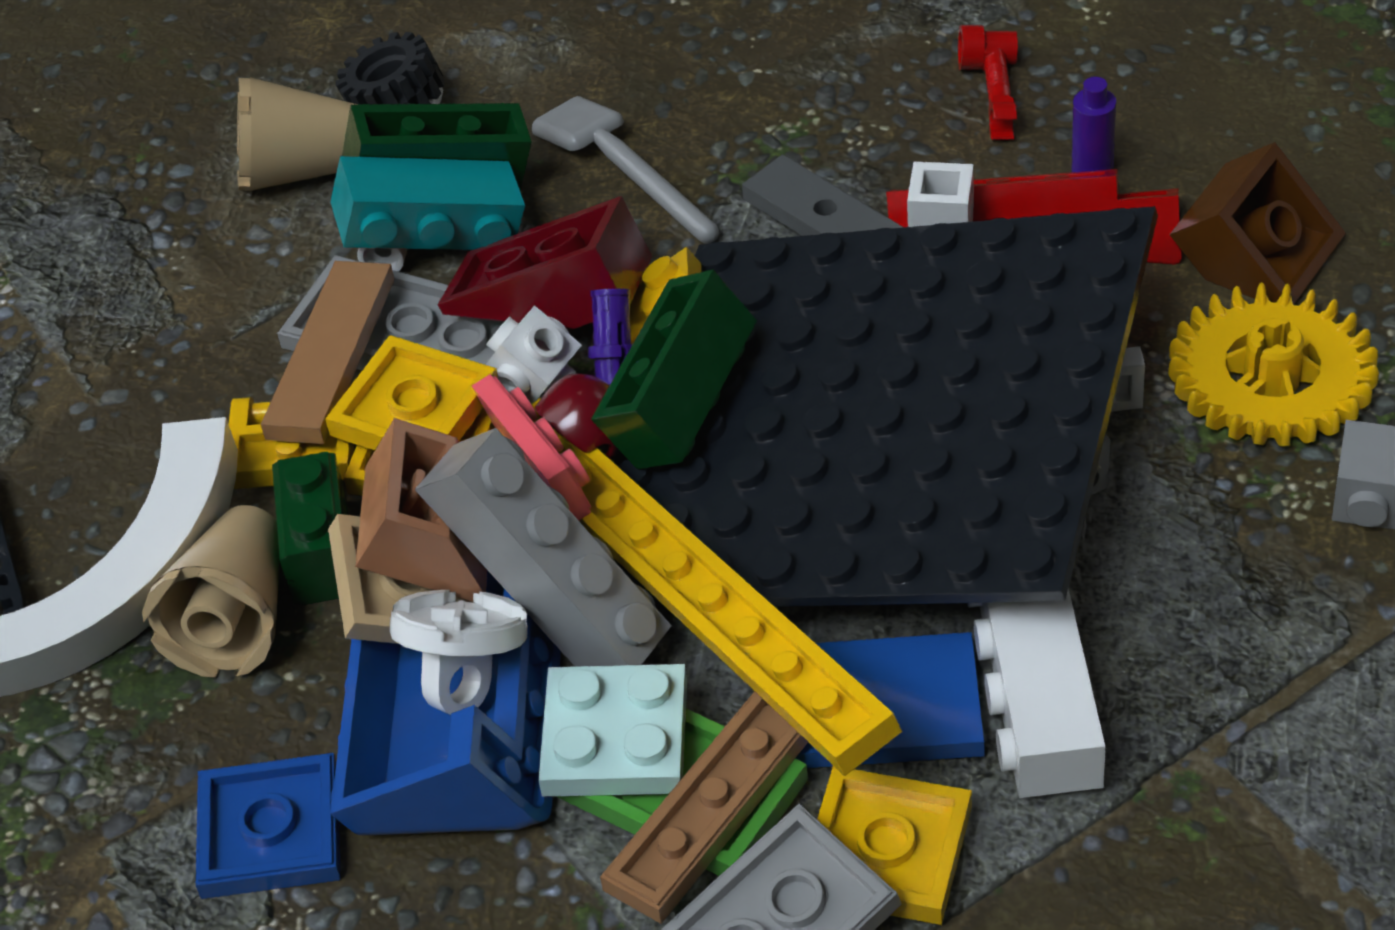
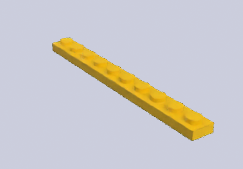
M539 398L538 400H536L534 403L531 404V405L533 406L534 410H535V406L537 405V403L540 401L541 398ZM536 412L537 420L541 419L542 417ZM553 429L564 448L559 454L567 449H571L590 478V482L581 488L591 505V508H589L591 513L579 520V522L592 536L605 543L610 549L613 558L837 770L846 776L902 732L894 713L599 449L595 448L591 452L585 453Z

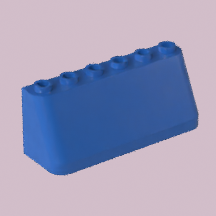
M487 570L486 592L514 600ZM527 614L526 623L528 628L526 641L520 647L513 650L492 654L491 682L483 703L479 707L472 705L449 715L428 705L423 697L421 686L422 652L406 648L397 643L351 639L347 678L344 686L345 696L341 729L338 736L334 787L331 793L330 814L352 832L361 836L519 830L547 820L551 814L553 796L542 797L538 779L548 667H560L561 651ZM460 667L451 679L450 694L457 690L462 681L463 667Z

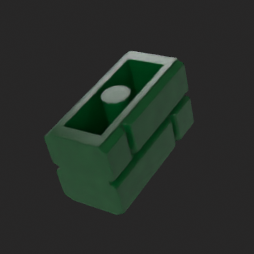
M327 451L277 460L276 463L272 464L279 556L292 602L302 606L339 599L328 529L337 514L349 515L336 454L328 453Z

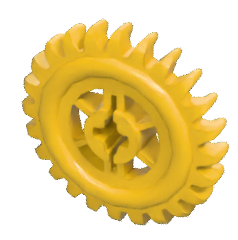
M1261 282L1257 287L1255 302L1252 304H1248L1243 299L1241 289L1236 286L1232 291L1231 309L1222 306L1217 294H1213L1210 298L1209 318L1205 316L1199 306H1194L1190 315V325L1186 321H1181L1177 328V336L1170 343L1168 375L1175 382V395L1180 400L1188 401L1187 411L1195 417L1206 416L1205 426L1212 430H1219L1226 426L1229 428V438L1240 440L1245 434L1252 436V442L1255 445L1263 446L1268 438H1274L1280 447L1290 446L1291 437H1298L1303 443L1307 444L1316 441L1317 431L1326 436L1338 433L1340 423L1345 424L1346 420L1356 421L1359 416V409H1363L1371 403L1372 390L1377 386L1379 380L1377 368L1378 350L1374 346L1370 347L1371 333L1369 329L1365 328L1355 336L1357 328V315L1355 312H1351L1343 322L1336 324L1338 317V301L1336 299L1329 303L1326 310L1317 313L1315 312L1316 293L1314 289H1311L1306 299L1299 306H1296L1292 303L1291 288L1288 283L1285 284L1278 301L1274 303L1270 302L1266 295L1265 285ZM1229 372L1244 375L1236 382L1231 378ZM1300 382L1313 383L1301 392L1294 394Z

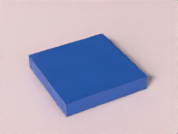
M334 753L198 771L196 888L201 899L341 880L339 820L330 814L331 793L334 787L337 762Z

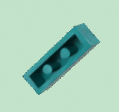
M340 156L330 201L344 248L474 250L518 234L525 208V203L510 162L485 160Z

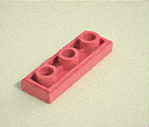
M491 374L473 384L472 388L494 427L503 436L511 439L521 448L525 455V461L547 486L558 491L566 499L570 512L578 521L590 514L589 508H591V505L581 488L590 482L588 474L571 449H567L559 454L564 448L558 436L544 417L537 420L538 416L522 390L516 387L508 392L497 377H492Z

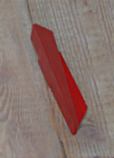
M1118 169L974 179L973 222L996 218L1010 219L1045 216L1056 213L1069 214L1105 211L1116 208L1129 209L1155 206L1158 218L1147 262L1175 265L1182 259V250L1169 235L1180 222L1179 188L1119 193ZM909 189L887 191L888 218L902 227H908L907 199Z

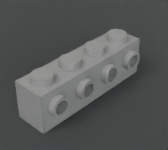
M497 428L454 444L415 488V491L511 597L525 608L530 618L575 667L642 665L671 627V624L656 609L652 596L645 589L632 582L613 560L612 553L607 545L586 530L570 512L566 499L558 491L547 486L525 461V455L521 448L511 439L503 436Z

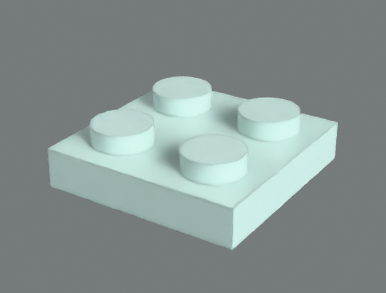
M685 664L548 667L538 779L542 797L669 794L683 778L687 700Z

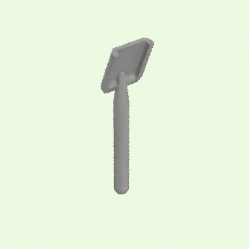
M576 96L538 117L533 122V135L569 151L579 150L595 142L611 162L700 242L710 244L718 238L719 229L711 219L627 144L610 133L624 123L623 117L619 112L581 96Z

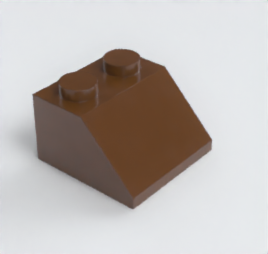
M1273 142L1225 163L1169 235L1205 280L1230 290L1238 286L1243 295L1253 299L1256 297L1259 283L1262 282L1265 285L1267 297L1270 302L1274 303L1278 301L1285 284L1288 283L1291 288L1292 303L1294 305L1346 232L1276 142Z

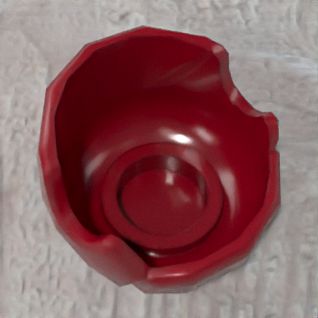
M574 373L566 375L554 383L535 406V411L541 417H544L553 429L581 451L589 453L604 444L608 448L605 456L610 460L621 453L591 420L610 386L606 381L594 375Z

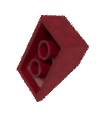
M619 196L496 241L486 247L469 251L437 305L443 315L505 321L510 316L517 323H520L535 305L547 316L560 321L566 328L575 329L593 322L591 290L630 289L631 304L642 280V275L650 263L652 254L623 197Z

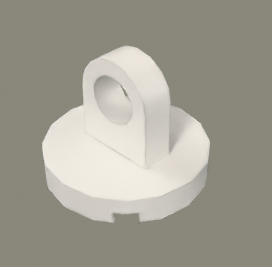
M450 590L418 592L402 597L393 605L390 617V634L392 639L402 646L422 652L421 686L423 697L428 705L451 715V713L472 705L479 707L483 703L491 682L492 654L513 650L520 647L526 641L528 628L526 623L527 612L521 604L514 600L489 592L479 591V594L474 593L473 603L465 602L464 600L456 602V592H450ZM460 667H463L462 681L457 690L450 694L451 679L454 673Z

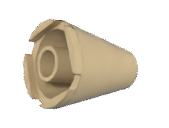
M251 77L238 78V190L252 191L337 173L339 159L343 152L350 105L358 104Z
M240 505L229 509L152 585L142 610L143 622L148 618L154 632L151 642L159 653L177 667L202 677L216 678L220 669H239L236 676L250 673L265 661L273 645L276 633L281 563L277 520L271 514L261 508L250 505Z

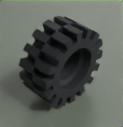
M398 32L391 33L387 41H383L381 37L372 40L374 46L369 49L364 45L356 50L359 56L357 58L349 56L343 62L346 68L339 69L337 72L338 80H336V86L344 101L358 105L431 104L429 99H438L441 95L439 88L444 87L445 83L444 75L427 43L419 34L415 37L413 32H405L402 37H400Z

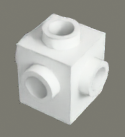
M534 305L519 324L509 316L486 344L495 352L486 365L497 369L498 380L508 392L519 387L532 404L543 392L546 393L562 377L576 373L567 363L582 344L569 334L566 327L560 321L547 316Z

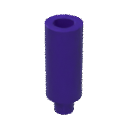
M1101 77L1087 78L1083 83V90L1079 91L1073 99L1071 172L1114 169L1116 97L1107 90V82Z

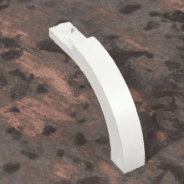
M226 417L163 423L161 452L155 479L140 512L121 540L89 571L62 590L35 604L0 616V697L45 686L75 674L111 655L150 626L148 618L143 622L142 610L152 585L229 510L236 481L238 449Z

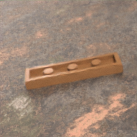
M334 261L261 422L265 440L325 444L329 434L325 418L348 390L395 278L391 264Z
M754 691L600 876L603 891L662 924L806 746L808 741Z

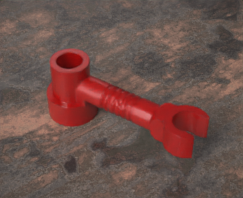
M960 25L958 33L959 70L983 69L986 74L990 139H1014L1013 120H1017V110L1014 98L1011 96L1007 65H1015L1017 62V32L984 31L983 25Z

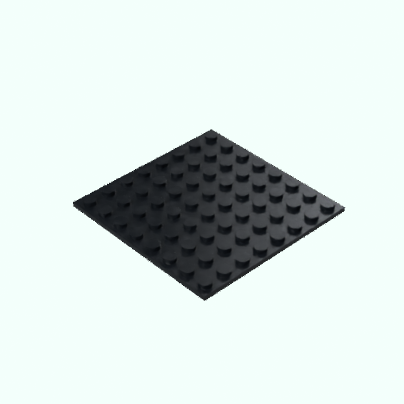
M1156 207L1116 208L1105 211L1069 214L1056 213L1045 216L1010 219L996 218L986 221L938 223L926 226L880 228L843 233L828 232L819 235L783 238L770 237L759 240L699 244L695 257L701 263V271L714 269L755 317L757 322L745 343V351L742 357L733 365L720 390L721 395L717 404L708 412L695 437L694 448L682 462L636 469L620 453L616 455L614 464L774 607L1065 601L1158 218ZM613 558L617 565L625 572V574L632 580L634 584L642 587L652 596L655 602L656 609H667L621 564H619Z

